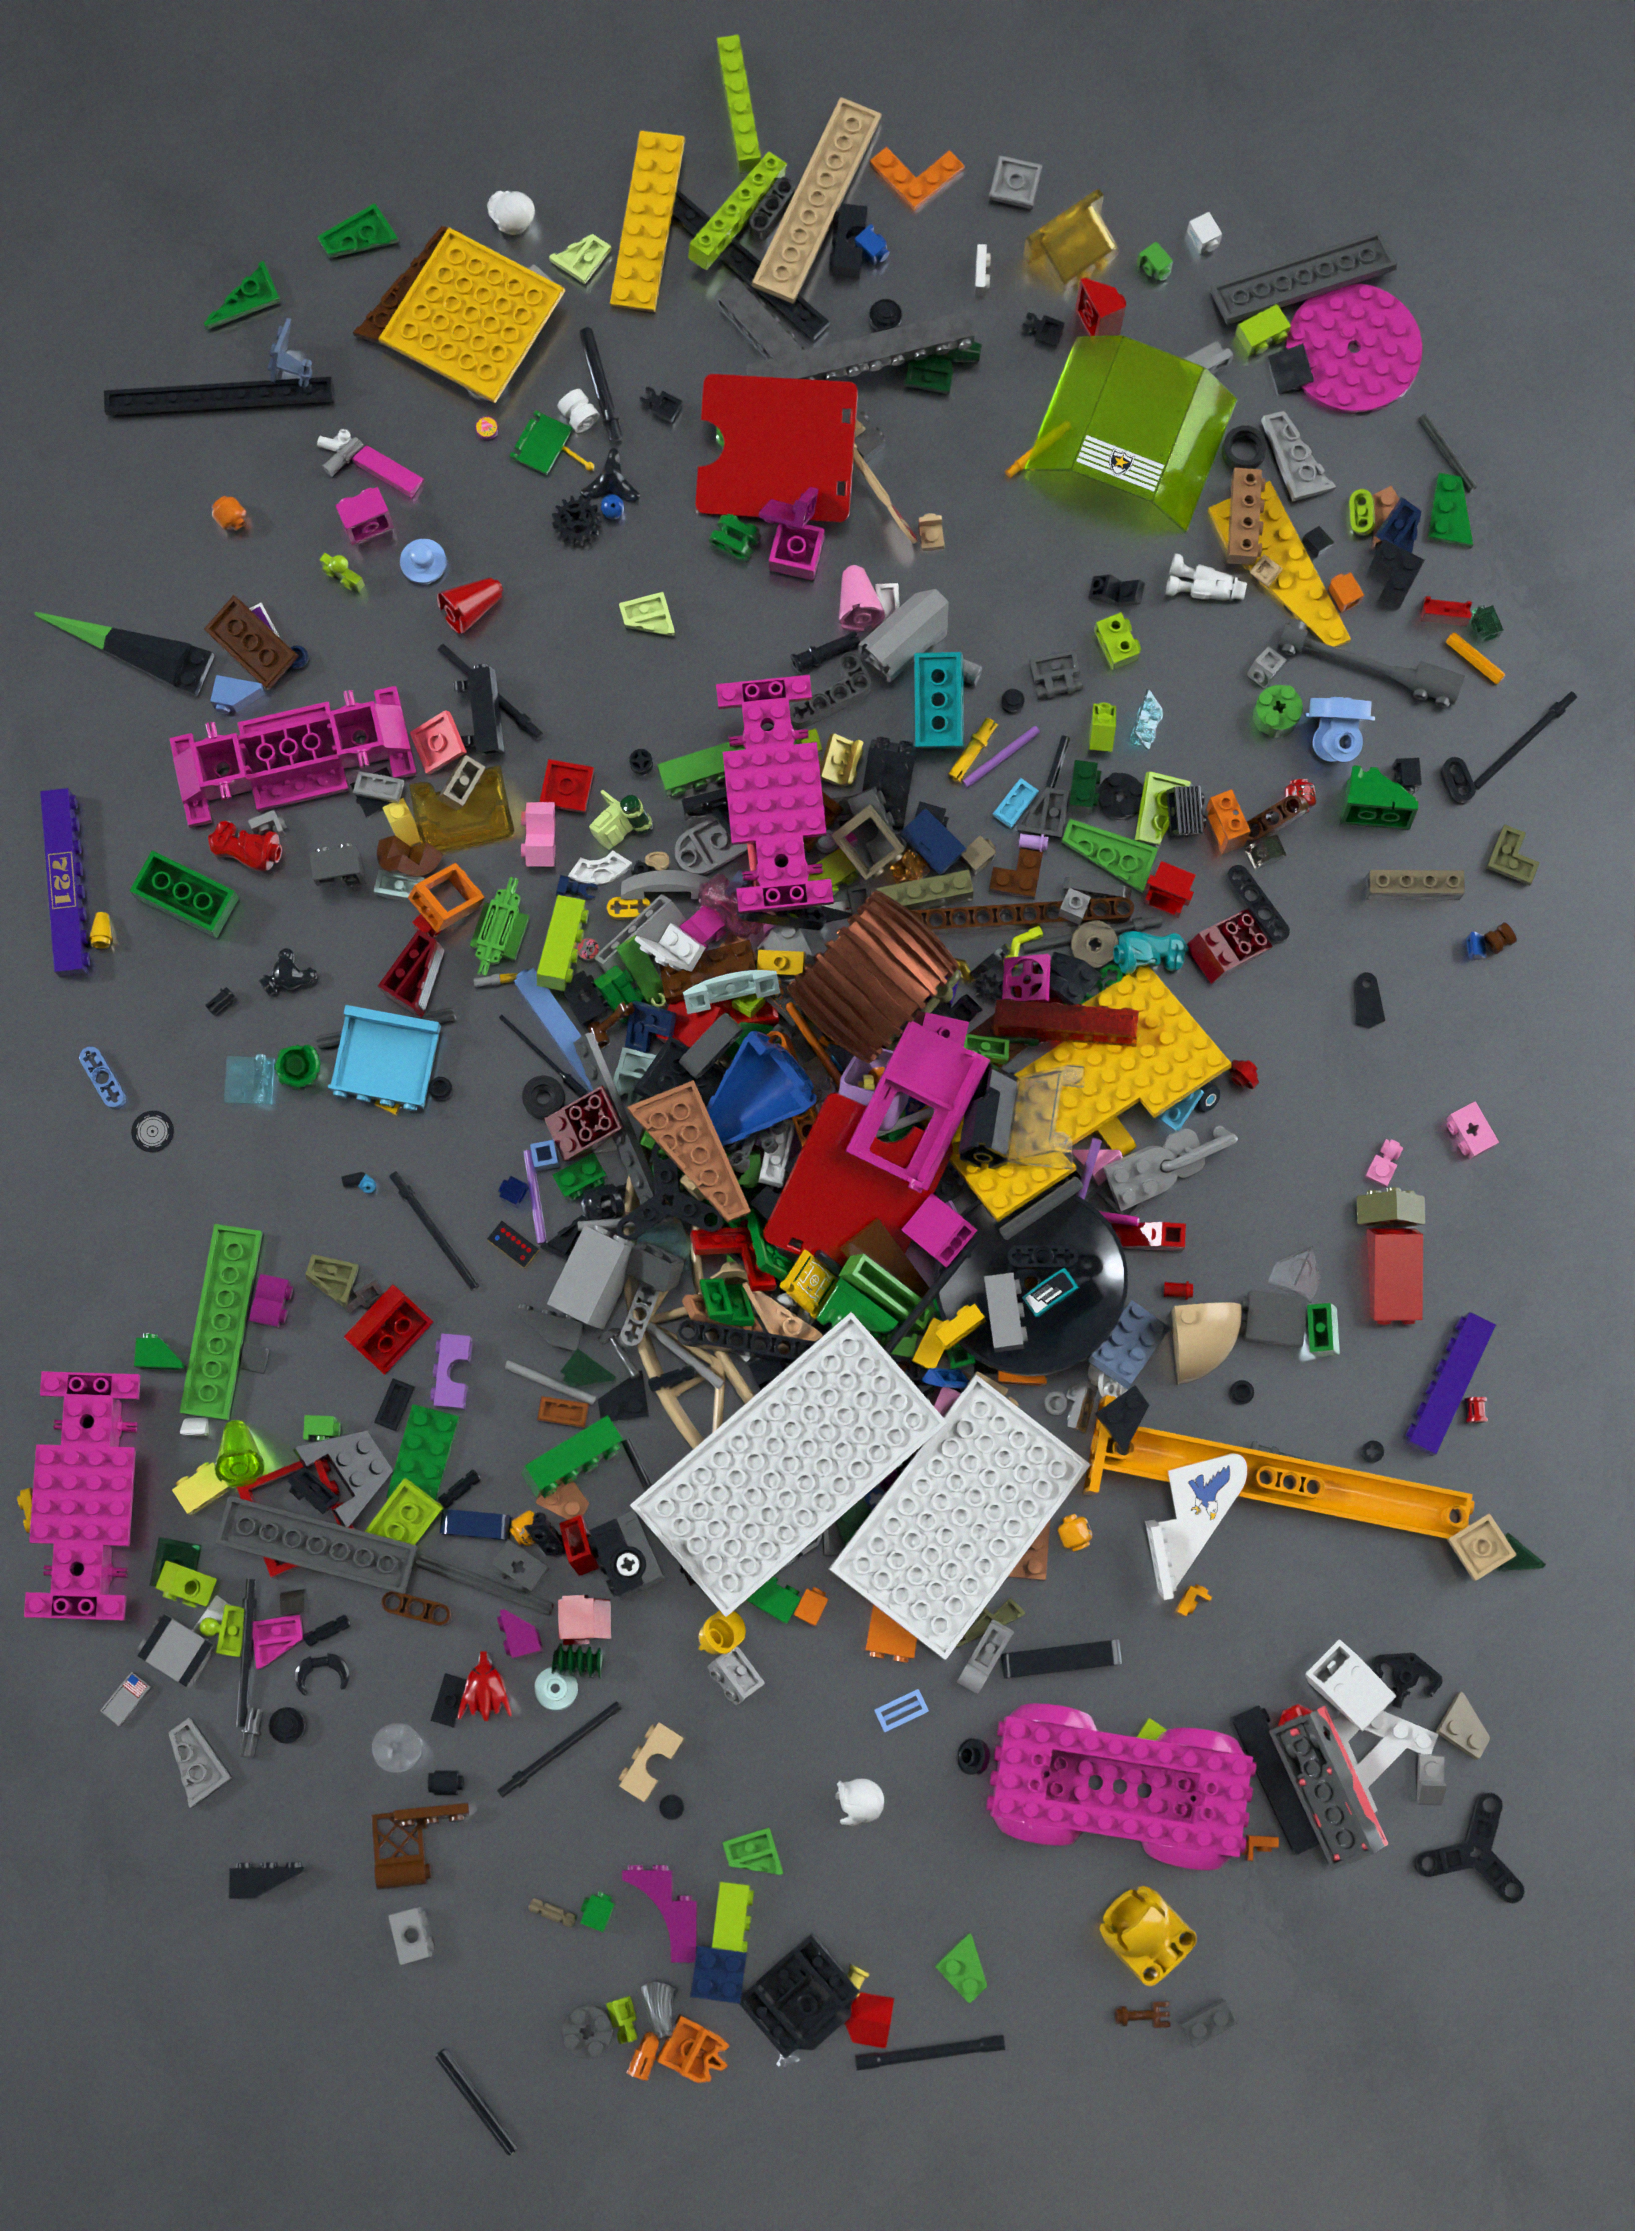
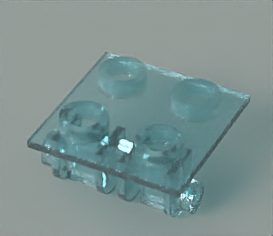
M1147 689L1143 702L1140 704L1138 716H1136L1137 721L1134 723L1130 735V743L1135 746H1139L1142 743L1146 750H1149L1151 743L1155 740L1156 726L1162 719L1163 710L1150 690Z
M257 1054L256 1057L227 1056L224 1103L272 1104L274 1058L266 1057L263 1054Z

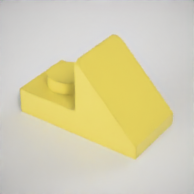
M404 798L400 799L399 804L391 803L382 807L395 836L410 847L424 841Z

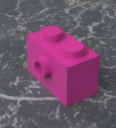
M917 1010L915 1023L964 1047L969 1022Z

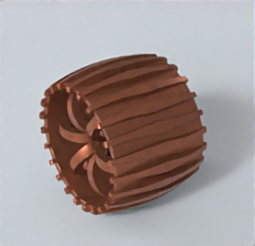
M875 890L865 900V903L859 906L857 909L859 915L854 914L847 919L850 924L847 928L843 926L836 931L839 937L835 941L831 939L824 944L828 949L823 954L819 952L814 955L813 959L816 962L813 965L806 964L803 971L805 974H797L795 980H792L787 986L788 992L801 1010L826 1036L844 1050L868 1064L876 1059V1055L882 1054V1045L886 1047L891 1045L892 1041L889 1038L894 1033L899 1036L903 1032L899 1027L906 1020L910 1023L914 1020L911 1014L918 1007L922 1010L926 1007L923 1001L929 995L931 997L937 995L938 992L935 988L938 984L944 986L947 983L945 976L951 978L959 967L946 946L923 921L903 905L878 890Z

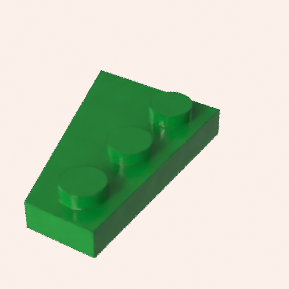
M375 203L317 236L318 241L329 258L399 242L398 237Z
M1444 473L1438 474L1427 540L1469 548L1473 547L1462 477Z

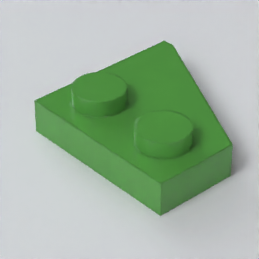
M968 1933L935 1967L970 2004L987 1987L973 1936Z

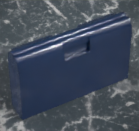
M926 808L899 833L939 875L944 873L967 850Z

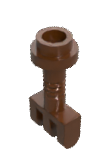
M1169 2001L1151 2002V2010L1127 2011L1126 2006H1120L1119 2009H1115V2022L1125 2027L1128 2025V2021L1152 2020L1153 2028L1171 2027L1169 2021L1161 2022L1160 2017H1170V2011L1160 2012V2007H1169Z

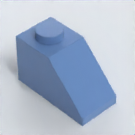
M216 675L210 702L216 711L229 714L230 711L237 713L264 696L265 689L261 683Z

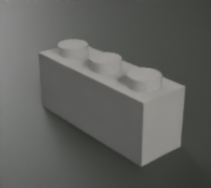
M1014 1273L985 1276L995 1353L1024 1349L1023 1342L1028 1341L1026 1327H1021L1020 1318L1025 1316L1023 1303H1018L1017 1294H1021L1019 1279H1014Z

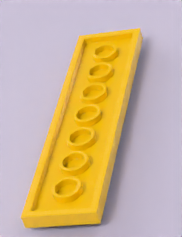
M640 131L610 299L611 307L654 313L656 311L685 144L684 136Z

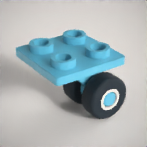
M1207 1083L1157 1117L1176 1131H1179L1195 1106L1201 1111L1206 1112L1217 1105L1221 1095L1220 1089L1212 1083Z

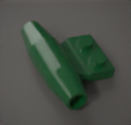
M975 342V344L966 349H951L942 355H937L936 353L927 355L922 360L911 359L908 365L905 386L950 394L954 373L952 362H979L982 344Z

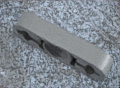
M642 1282L637 1288L619 1335L621 1344L627 1348L636 1347L642 1340L659 1295V1291L646 1282ZM647 1287H650L651 1293H653L654 1296L650 1295L646 1301V1304L637 1303V1299L641 1302L645 1295V1293L641 1290H645ZM636 1308L643 1309L646 1313V1318L642 1321L636 1320L633 1317V1310ZM633 1325L642 1326V1329L637 1327L634 1336L637 1340L627 1341L628 1337L625 1333L628 1334Z

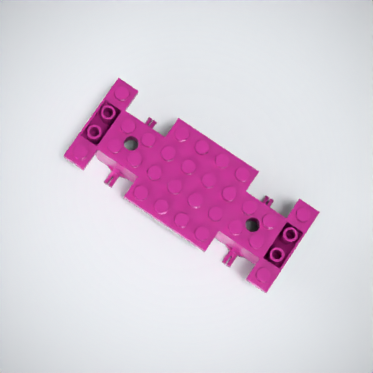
M810 675L716 684L718 709L742 707L744 722L743 736H729L730 747L744 745L745 750L723 752L732 845L756 843L758 864L756 870L742 871L743 881L757 880L760 886L736 888L739 914L804 909L812 906L834 904L831 879L808 881L809 874L823 873L822 863L808 865L805 859L803 838L826 836L817 742L794 745L796 739H809L808 729L794 730L791 725L789 702L812 700ZM769 723L774 728L771 731H764L762 726ZM779 859H785L788 862L787 866L783 868L777 867L775 863Z
M397 686L375 690L376 704L374 701L355 703L353 690H348V693L347 691L343 692L346 705L340 709L331 711L330 704L327 701L238 722L240 735L236 733L217 735L215 722H210L211 726L209 723L205 724L208 737L202 741L195 742L192 733L169 738L189 828L213 823L208 804L209 800L217 798L229 800L232 798L231 795L253 791L256 809L260 812L349 791L344 769L359 765L360 768H365L364 764L366 767H369V763L389 759L393 778L401 779L417 775ZM358 736H366V740L364 742H355ZM223 767L230 768L227 774H219V771Z
M41 1371L40 1396L64 1397L63 1419L54 1420V1424L61 1425H53L54 1430H62L61 1445L36 1444L29 1543L54 1544L52 1566L44 1565L43 1568L44 1570H52L43 1571L44 1576L52 1575L50 1593L26 1592L25 1618L125 1621L126 1596L109 1595V1590L113 1577H128L127 1573H118L128 1572V1568H116L113 1566L111 1546H130L136 1448L119 1447V1440L122 1432H137L136 1427H138L137 1422H123L120 1399L139 1400L141 1378L139 1374ZM92 1416L94 1418L93 1426L85 1429L83 1425L85 1418ZM82 1563L84 1572L80 1576H75L73 1572L74 1566Z

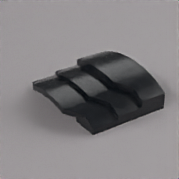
M813 1933L801 1941L741 1995L739 2005L785 2059L796 2049L814 2050L851 2017L852 1999L861 1992Z

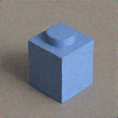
M554 1140L530 1144L534 1168L537 1172L560 1167Z

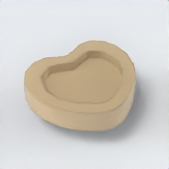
M653 852L645 857V863L648 866H653L656 870H666L669 867V856L665 852Z

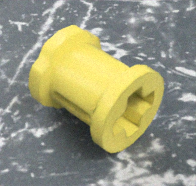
M850 1964L847 1976L860 1989L865 1978H868L870 1974Z

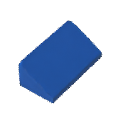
M930 1368L921 1380L924 1383L940 1387L964 1389L970 1382L961 1370Z

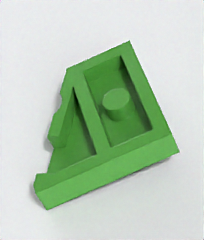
M770 1827L722 1842L730 1867L777 1875L784 1874Z

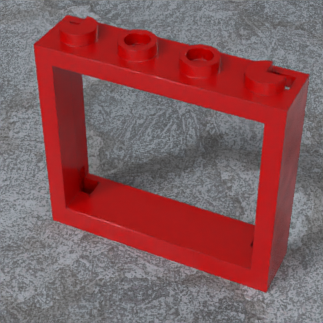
M321 1458L311 1464H315L321 1482L334 1494L340 1493L336 1480L331 1481L328 1472L331 1471V1467L327 1458ZM298 1461L236 1486L240 1498L256 1503L251 1491L252 1489L297 1472L303 1468V1465ZM338 1501L337 1504L331 1508L332 1511L340 1505L344 1504V1502L340 1503ZM334 1514L337 1524L342 1526ZM263 1556L269 1575L272 1578H277L301 1568V1566L290 1563L279 1565L278 1560Z

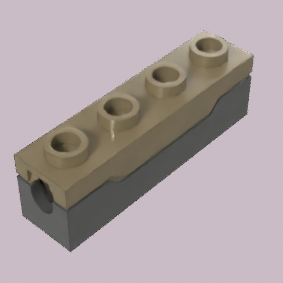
M1370 870L1366 876V900H1460L1465 894L1464 870Z

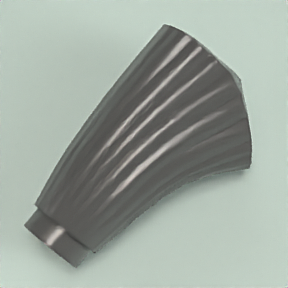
M659 1981L645 1984L641 1987L655 2035L658 2040L669 2039L673 2036L672 2005L678 1990Z

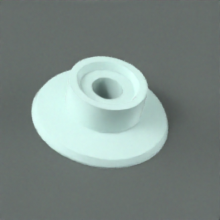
M552 1667L543 1670L535 1681V1697L539 1704L548 1710L559 1711L566 1709L574 1702L577 1696V1680L575 1676H570L568 1669L564 1675H560L558 1667L554 1674H552ZM553 1684L560 1686L559 1692L553 1693L551 1691Z

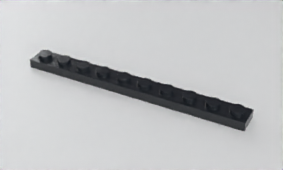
M678 189L676 190L672 217L692 235L696 236L711 218ZM733 239L718 257L752 286V282L762 262L736 239ZM754 288L813 340L829 326V320L799 294L793 304Z
M332 377L310 378L307 387H303L304 382L302 387L299 385V378L275 380V382L266 380L104 390V412L106 415L333 402Z

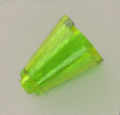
M240 1420L230 1421L223 1429L215 1462V1474L219 1481L229 1482V1486L242 1487L253 1484L257 1481L256 1477L264 1472L263 1458L247 1424Z

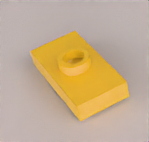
M758 950L757 970L776 971L777 975L805 974L803 968L805 966L806 952Z

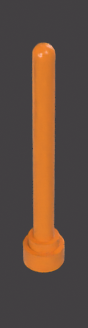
M792 1002L787 1003L786 1010L836 1083L837 1093H839L842 1075L795 1004Z

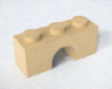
M658 1723L657 1726L651 1725L645 1735L648 1739L644 1747L638 1746L632 1756V1759L635 1760L630 1769L625 1767L619 1777V1780L622 1781L619 1787L643 1802H646L658 1782L647 1771L649 1758L655 1754H662L672 1760L685 1739L661 1723Z

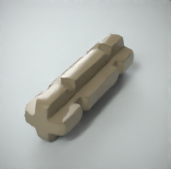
M533 1898L529 1905V1911L533 1913H541V1916L557 1923L562 1922V1925L569 1928L574 1926L577 1916L570 1912L565 1913L564 1910L551 1904H543V1901Z

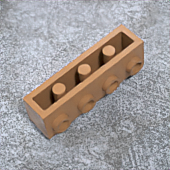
M1234 468L1231 481L1227 563L1255 565L1257 557H1261L1262 543H1258V535H1262L1263 522L1259 521V517L1264 512V500L1260 499L1261 492L1265 491L1266 479L1262 478V470Z

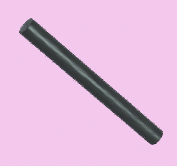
M1426 413L1421 415L1418 419L1457 475L1462 477V481L1469 492L1476 489L1477 485Z

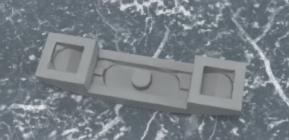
M650 871L623 880L621 884V899H644L645 892L691 891V899H715V881L687 871Z

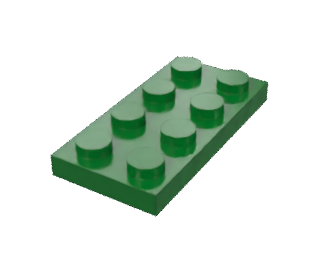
M412 1404L386 1498L389 1499L402 1480L407 1478L435 1501L437 1500L460 1419L459 1416Z

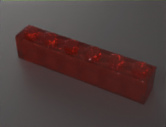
M1010 998L996 999L993 1023L994 1036L1136 1047L1139 1010L1131 1008L1113 1009L1107 1006L1088 1007L1083 1004L1063 1005L1059 1002L1039 1003L1035 1000L1024 1002L1015 1001Z

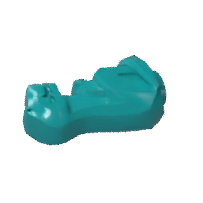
M1129 931L1120 934L1118 938L1119 944L1115 945L1113 949V956L1115 962L1119 963L1121 971L1125 974H1132L1136 967L1148 964L1152 967L1158 966L1162 957L1164 958V966L1167 970L1178 971L1183 966L1184 955L1188 950V946L1184 939L1176 933L1157 937L1142 932Z

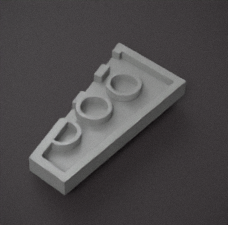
M1285 411L1263 416L1261 419L1292 502L1334 491L1336 486L1332 481L1328 480L1321 464H1317L1311 455L1312 451L1309 446H1305L1299 437L1300 433Z

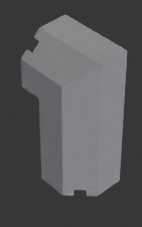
M937 589L915 593L858 644L860 654L862 655L865 652L868 656L865 659L867 665L880 678L884 679L887 676L888 682L894 680L914 661V653H923L928 648H934L946 637L949 601Z

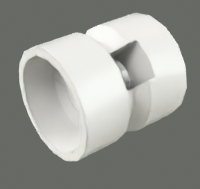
M581 389L569 392L557 405L563 416L570 418L569 424L577 433H582L591 428L600 417L592 404H588L589 400Z

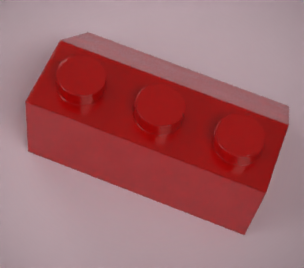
M1084 277L1080 279L1075 309L1096 347L1120 336L1127 303L1124 296L1119 294L1115 287Z
M392 1284L346 1333L344 1338L385 1375L434 1321Z

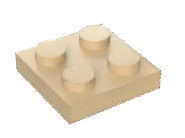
M1490 1513L1447 1539L1473 1581L1480 1579L1516 1556V1553Z

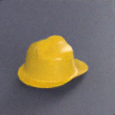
M720 1610L706 1620L704 1626L699 1631L701 1645L698 1649L700 1651L705 1650L712 1655L727 1654L732 1651L745 1638L746 1627L742 1617L736 1611H732L727 1617Z

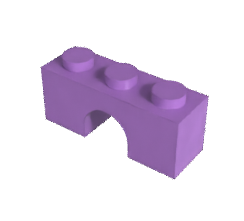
M441 1333V1340L437 1339L436 1354H439L438 1363H434L433 1378L437 1379L436 1387L431 1388L430 1401L434 1402L436 1408L465 1410L467 1385L451 1381L450 1370L456 1363H470L473 1340L471 1336Z

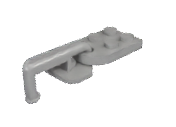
M1216 1126L1213 1131L1216 1139L1200 1146L1196 1133L1191 1129L1184 1128L1170 1134L1163 1147L1148 1146L1103 1166L1117 1208L1120 1211L1130 1208L1167 1191L1175 1183L1178 1176L1186 1178L1199 1172L1204 1167L1206 1156L1235 1144L1238 1140L1237 1136L1222 1126Z

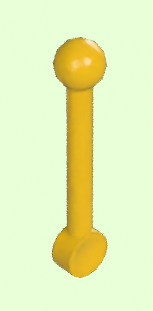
M563 446L562 450L585 465L588 471L594 469L592 462L585 461L566 446Z

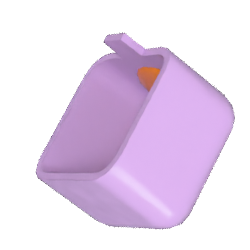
M882 1048V1054L876 1057L870 1064L854 1056L841 1077L839 1094L868 1105L893 1051ZM863 1075L873 1076L874 1091L858 1087V1081H862ZM903 1092L895 1094L879 1128L880 1131H889L896 1125L908 1102L907 1094Z

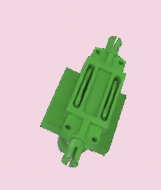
M510 877L506 890H497L494 900L491 899L490 903L484 902L470 943L471 948L477 949L475 956L481 961L477 972L478 975L486 977L489 966L499 964L502 957L513 961L516 960L530 919L529 915L519 913L518 906L521 898L515 893L519 882L517 878Z

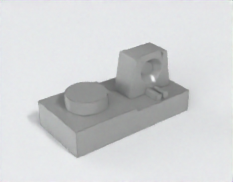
M1080 1380L1079 1385H1069L1066 1398L1075 1403H1073L1072 1410L1068 1414L1067 1427L1076 1432L1086 1434L1098 1387Z

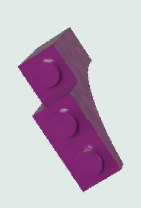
M628 1865V1870H622V1881L630 1883L646 1893L660 1910L669 1932L671 1962L695 1963L697 1952V1900H692L691 1895H678L677 1900H673V1870H667V1865H653V1870H643V1865Z

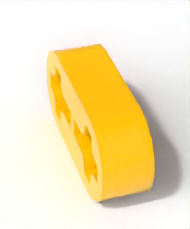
M615 897L607 903L608 915L614 920H634L640 913L638 909L631 908L638 907L639 903H643L644 907H648L651 903L645 897L644 899H621V897ZM617 903L622 908H628L621 909L620 914H615V911L611 910V908H615Z

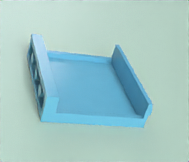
M345 1005L343 1030L331 1085L328 1084V1089L333 1092L334 1096L341 1098L353 1095L357 1096L356 1100L362 1102H371V1099L379 1100L380 1104L384 1106L394 1107L395 1103L403 1105V1109L417 1111V1108L424 1109L441 1028L439 1022Z

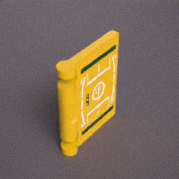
M804 1250L786 1279L781 1282L780 1287L816 1319L839 1280L812 1254Z

